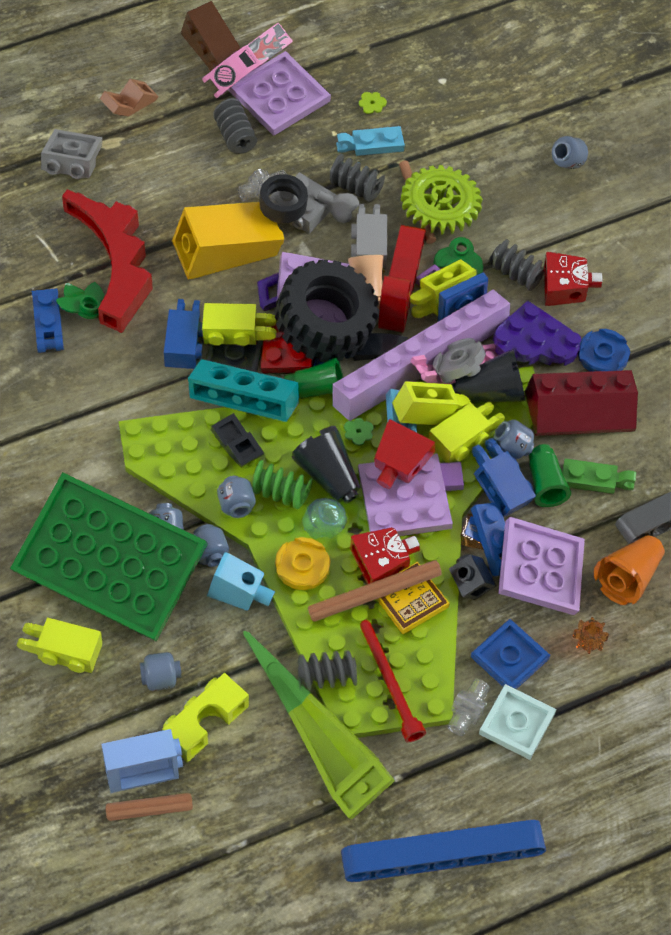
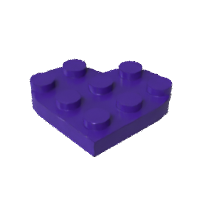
M527 301L499 325L495 331L493 341L496 346L495 352L498 355L514 349L516 361L528 362V365L540 361L546 365H551L554 362L564 363V366H567L578 355L581 336Z

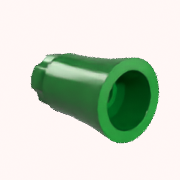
M337 358L284 376L286 380L298 382L299 398L301 399L333 394V384L344 378Z
M540 444L534 447L528 455L534 493L536 495L534 501L540 507L561 505L570 498L571 490L563 476L558 458L553 449L550 448V445Z

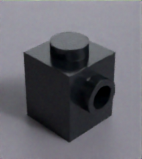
M471 554L464 555L456 560L454 566L449 568L462 597L476 600L497 586L481 557Z

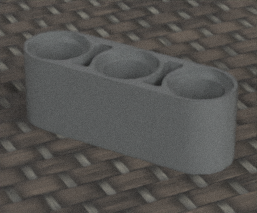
M671 492L627 512L616 521L615 526L628 545L644 536L657 537L671 530Z

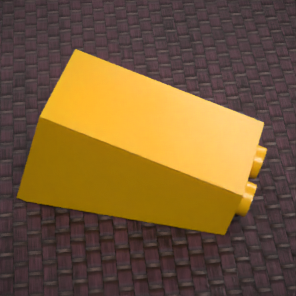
M259 202L184 207L172 242L187 279H194L277 256L281 245L284 243V234L279 229L277 222L271 221L264 216L260 210Z

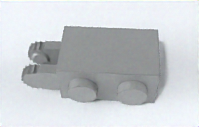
M359 204L356 224H351V239H356V244H351V257L383 255L382 270H386L387 214H380V204H374L373 214H365L366 208L364 204Z

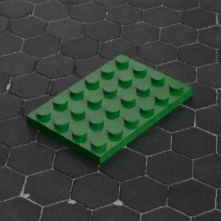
M62 472L10 569L157 642L208 543L183 529Z

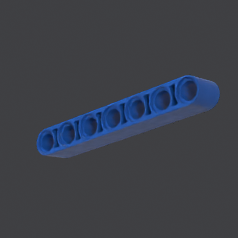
M526 820L354 844L344 847L341 850L346 881L361 882L536 857L545 853L546 847L540 821Z

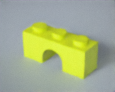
M226 673L222 674L218 679L213 678L210 680L204 692L198 697L193 696L184 706V710L177 716L172 715L163 725L162 730L171 729L173 739L179 738L182 751L181 757L187 763L208 744V732L199 724L204 718L217 716L229 725L249 707V694Z

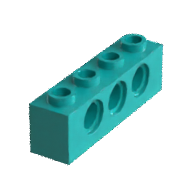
M203 359L200 360L188 377L191 399L287 422L299 404L298 382Z

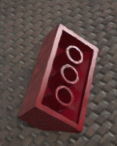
M632 370L532 374L524 391L535 436L633 432L636 430L638 390Z

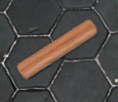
M190 793L108 803L106 804V816L109 821L189 811L193 807L192 796Z

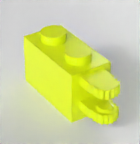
M460 259L420 279L421 289L410 296V303L416 305L411 309L412 316L422 318L431 313L438 316L439 293L476 276V270Z
M204 303L202 324L204 344H237L245 346L256 345V340H272L276 338V329L272 327L275 326L277 320L273 314L257 313L256 304Z
M405 381L392 404L400 423L438 425L471 403V400L465 395L455 394L451 384Z
M487 402L479 408L469 403L430 430L429 439L435 442V452L445 463L460 462L468 456L469 452L473 449L472 447L476 445L484 446L486 440L490 439V432L495 430L504 421L505 417L502 413H498L489 420L485 418L494 408L491 402Z
M47 617L44 626L32 623L24 624L23 632L39 638L38 641L20 638L16 646L24 651L37 654L38 659L47 665L55 666L59 664L77 673H83L84 671L92 673L103 643L101 631Z

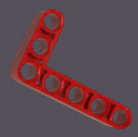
M405 225L400 226L389 276H384L378 323V328L404 333L411 304L410 296L413 294L426 229Z

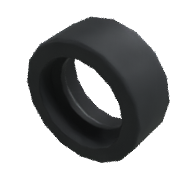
M277 174L269 177L262 184L259 204L260 210L265 217L278 223H291L304 215L307 208L308 192L307 187L300 179L288 174ZM277 191H286L297 196L298 202L291 206H279L271 202L269 196Z

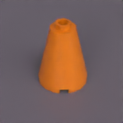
M647 535L598 561L594 567L595 581L599 579L602 584L600 588L602 593L617 604H635L642 597L664 556L665 550L662 542L653 536Z

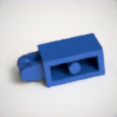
M178 299L177 310L169 309L164 346L165 367L195 369L197 359H202L203 344L199 343V337L203 338V322H200V300H194L192 311L185 310L184 299Z
M490 438L486 440L485 445L492 459L489 458L486 451L480 445L472 447L473 456L480 466L473 474L491 503H499L504 518L527 506L536 495L531 483L521 473L516 459L511 457L508 451L503 452L496 440Z

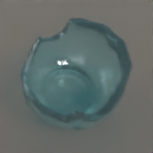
M319 498L307 507L302 523L304 530L311 537L317 539L325 536L331 539L343 531L347 516L344 507L336 500Z

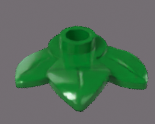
M465 237L453 239L449 247L442 248L435 254L433 265L435 264L438 268H444L461 259L474 268L477 275L483 273L482 258L474 252L472 242ZM462 245L466 250L460 252L457 250V247Z
M93 282L84 291L70 283H66L63 292L64 297L56 299L59 307L70 313H78V315L85 319L99 317L98 308L104 299L102 288L96 282Z

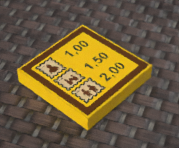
M416 562L401 572L420 566V564ZM431 579L376 599L402 634L407 633L449 608V602Z

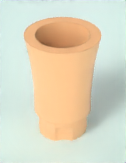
M364 255L348 258L349 265L355 268L354 271L357 274L362 273L366 277L365 282L367 284L371 283L375 290L373 295L378 297V309L380 310L384 256Z

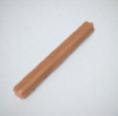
M433 560L310 605L308 612L312 621H318L438 577L442 574L437 560Z

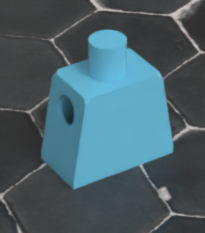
M225 552L213 576L207 596L232 606L249 610L253 600L269 606L275 591L260 585L264 576L261 570Z

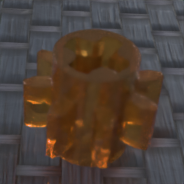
M591 617L586 622L579 620L578 629H575L573 632V638L579 639L577 648H583L588 654L596 648L602 651L603 642L607 641L609 633L603 632L605 623H599L594 620V617Z

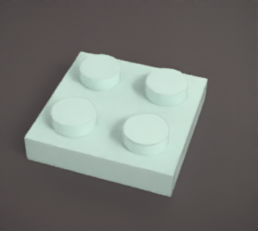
M505 684L480 728L479 735L531 760L555 715L556 709Z

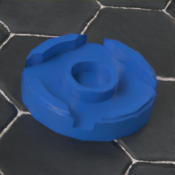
M609 329L591 331L581 339L578 352L579 361L589 372L622 371L627 366L630 348L627 345L626 339L616 331Z

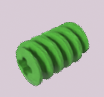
M260 460L252 480L254 494H260L262 491L263 497L269 498L272 495L275 502L282 499L283 504L286 506L290 505L293 501V508L299 509L309 496L313 479L311 478L307 484H304V475L301 474L297 480H294V471H290L285 477L283 476V467H280L274 473V464L271 463L267 469H263L264 460Z

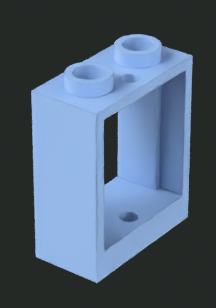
M171 729L101 744L110 793L179 779L178 768L183 767L182 751L179 738L173 739Z

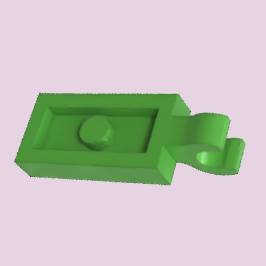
M564 459L563 476L569 488L614 494L615 487L634 490V483L636 481L635 471L626 470L617 473L618 466Z

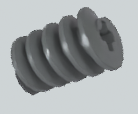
M229 98L218 104L213 112V117L230 152L235 154L246 153L256 145L257 137H255L251 123L244 113L241 102L236 98Z
M339 154L330 170V182L334 185H339L342 189H347L352 194L356 193V196L360 198L364 197L368 202L373 201L383 187L385 175L377 179L378 171L376 170L368 175L370 167L365 166L360 171V162H356L352 167L353 159L348 158L344 163V155Z
M505 239L491 254L488 265L493 264L495 270L501 269L503 275H509L512 281L518 279L520 286L526 285V289L532 291L544 275V270L541 269L542 260H538L533 264L534 255H530L525 259L526 250L523 249L517 254L518 245L514 244L509 249L510 241Z
M349 650L344 651L342 659L338 651L333 652L331 660L326 652H322L320 661H318L315 653L310 654L308 662L303 654H300L298 657L297 669L300 689L302 682H305L308 690H311L314 681L317 682L320 689H323L325 680H328L331 688H334L336 679H339L342 686L345 687L348 678H351L354 686L357 685L355 656L352 658Z

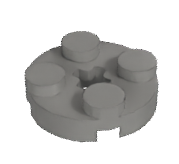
M465 338L448 345L449 351L444 355L440 352L433 361V367L443 383H450L465 375L468 377L476 375L481 370L479 365L483 362L486 353L481 342L478 341L476 343L473 338Z

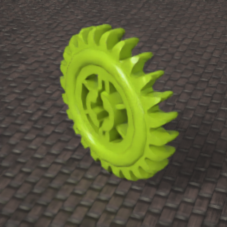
M433 165L429 166L428 170L421 168L419 173H412L411 178H407L405 185L402 187L400 198L401 202H403L402 209L406 210L408 208L407 218L414 215L413 225L419 220H422V229L430 224L431 234L437 226L441 230V235L444 234L446 227L450 229L451 234H454L455 225L462 232L464 222L470 227L472 219L476 221L478 213L482 209L481 203L483 199L480 196L481 190L476 187L477 183L473 180L469 181L470 176L468 174L462 176L461 170L453 171V167L450 166L447 169H444L443 165H439L438 169ZM431 187V194H424ZM459 202L457 206H455L454 208L452 207L453 204Z

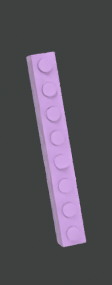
M495 290L489 291L334 383L333 407L351 421L386 400V393L390 389L400 391L405 381L415 382L421 378V374L411 363L413 356L425 355L427 358L426 364L433 365L435 357L440 352L442 355L448 352L447 346L451 343L465 338H473L478 343V341L482 342L495 334L499 325L509 317L510 303Z

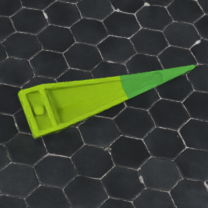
M243 631V635L262 665L305 743L331 797L349 819H353L395 781L370 749L303 684L300 689L299 680L249 632Z

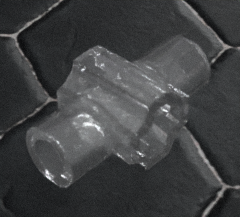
M262 169L254 171L248 177V183L237 187L239 197L243 202L255 197L259 199L262 184L269 177L277 174H286L283 169L272 174Z
M474 679L468 691L462 689L458 693L451 708L454 716L447 726L451 732L464 736L471 723L476 725L480 721L487 706V701L484 699L490 690V686L486 682Z

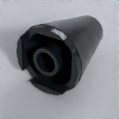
M514 349L508 350L480 364L481 370L476 375L471 377L465 375L455 379V383H451L455 394L467 396L471 403L526 401Z
M330 426L320 430V436L314 439L310 436L294 449L292 452L293 456L291 457L297 465L338 503L344 501L347 504L358 497L357 491L360 489V485L340 432L336 426Z

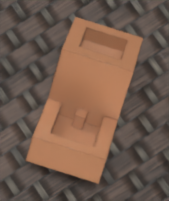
M129 79L120 94L104 91L99 99L113 114L129 117L155 102L159 96L145 82Z

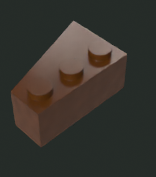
M212 1L187 12L181 35L206 64L210 72L241 49Z

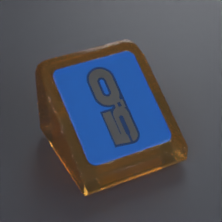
M468 513L460 535L461 544L483 550L473 515Z

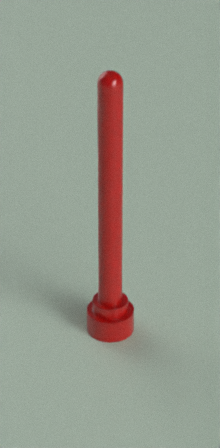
M363 620L360 623V628L403 721L401 733L405 742L417 741L427 733L422 721H418L416 717H413L370 621Z

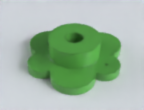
M362 418L348 421L344 425V430L346 431L345 438L352 440L353 444L361 446L365 443V440L370 441L373 435L371 432L374 426L369 421L364 422Z

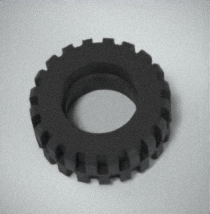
M328 259L318 260L317 263L309 261L304 263V266L295 268L292 274L285 280L276 302V326L280 333H284L282 338L287 344L291 343L293 345L292 349L297 353L301 351L306 354V358L312 360L314 357L319 358L320 362H327L329 359L337 358L338 361H342L344 357L349 359L355 356L356 352L362 350L376 325L379 316L378 297L373 295L375 290L371 283L367 284L365 282L366 277L362 273L357 274L354 271L355 268L350 265L346 267L341 265L342 262L335 260L333 263H330ZM315 299L329 301L342 310L347 321H325L310 310L307 301Z

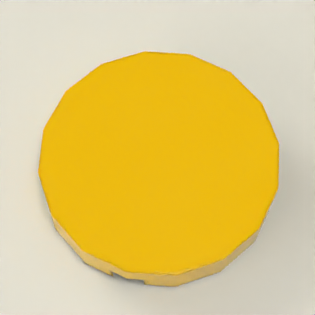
M295 538L294 541L284 543L276 554L275 569L277 576L285 585L293 589L308 590L316 588L329 575L330 557L320 542L312 538Z

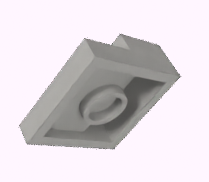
M54 129L41 152V170L52 175L67 174L75 179L90 178L96 166V157L102 147V137Z
M299 172L295 177L300 179L307 187V208L300 219L291 223L295 228L302 229L310 234L330 212L329 205L317 200L320 190L332 196H336V194ZM277 191L269 197L271 202L279 206H291L298 202L297 196L286 191Z

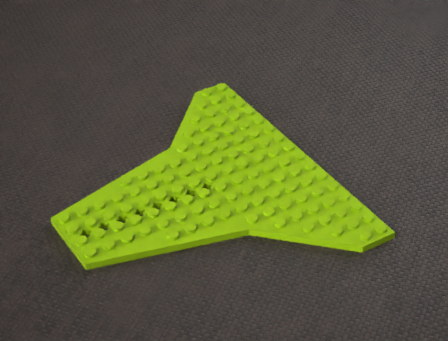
M533 366L518 368L524 391L532 374H535ZM333 394L304 399L299 398V404L287 422L227 407L119 421L126 472L205 523L221 528L224 535L248 549L257 569L264 573L262 580L265 586L275 591L272 601L298 655L303 654L307 662L311 653H315L318 661H320L322 652H326L330 660L334 651H338L341 659L345 650L350 651L352 658L355 656L357 668L356 686H354L351 678H348L345 687L342 686L339 679H336L334 688H331L328 680H325L323 689L319 688L316 681L313 682V686L321 703L357 738L401 732V724L403 722L396 705L393 710L388 705H383L384 702H387V699H392L384 681L378 680V677L382 676L360 628V623L363 620L370 621L371 625L378 624L382 626L376 636L382 649L388 652L385 653V656L413 717H416L418 721H422L424 728L452 724L459 589L449 568L456 564V560L461 555L462 519L484 492L473 474L480 466L473 456L472 450L464 460L460 461L464 489L446 491L453 523L452 529L399 536L401 540L411 536H415L418 540L420 551L409 555L410 566L416 562L422 565L437 560L442 574L431 580L449 602V608L407 633L402 634L376 599L373 600L377 602L373 609H369L368 605L361 604L318 621H312L308 612L310 605L368 585L364 584L361 580L358 581V578H361L363 574L350 550L351 536L354 534L348 531L352 530V528H358L362 530L360 534L370 532L358 473V464L375 462L374 458L387 425L386 400L356 417L362 418L364 422L369 421L374 426L371 432L373 435L370 441L365 440V443L361 446L353 444L352 440L345 438L346 431L344 430V425L349 420L333 407ZM527 401L491 402L494 408L485 417L487 420L498 413H502L505 417L504 421L517 420L529 429H533ZM472 403V404H473L476 408H479L480 406L484 405L485 403ZM233 413L246 432H251L264 452V455L242 468L231 458L210 430L212 425ZM416 424L417 433L429 439L430 430L437 425ZM336 426L360 485V489L357 491L359 495L353 501L347 504L344 501L338 503L313 480L309 496L299 509L293 508V501L290 505L286 506L283 504L282 499L275 502L272 495L269 498L263 497L261 491L260 494H254L256 504L247 516L233 518L221 510L217 495L219 485L227 477L238 476L247 479L252 486L253 475L260 460H264L263 469H267L272 463L274 464V473L280 467H283V476L286 477L290 471H294V480H297L302 474L304 475V484H307L311 477L294 462L291 457L293 456L292 452L310 436L313 439L320 436V430ZM495 430L490 432V438L492 439L494 438ZM486 445L482 446V448L484 449V451H486L489 458L492 459V457L489 454V451H487ZM438 455L439 462L445 463L443 459ZM299 537L312 538L325 547L330 557L329 575L322 584L313 589L298 590L285 585L280 580L275 569L276 554L287 541L289 543Z

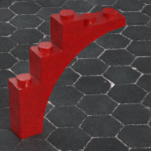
M67 189L62 195L64 212L79 219L96 234L103 243L111 260L112 272L107 293L98 308L100 324L123 333L153 289L152 274L146 269L139 267L146 257L145 242L136 236H132L139 227L138 211L130 205H124L117 201L109 208L102 202L93 201L81 193H75Z

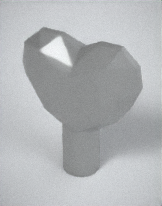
M320 190L317 196V200L329 205L331 214L341 223L350 222L352 211L357 209L359 205L358 198L349 193L332 196Z

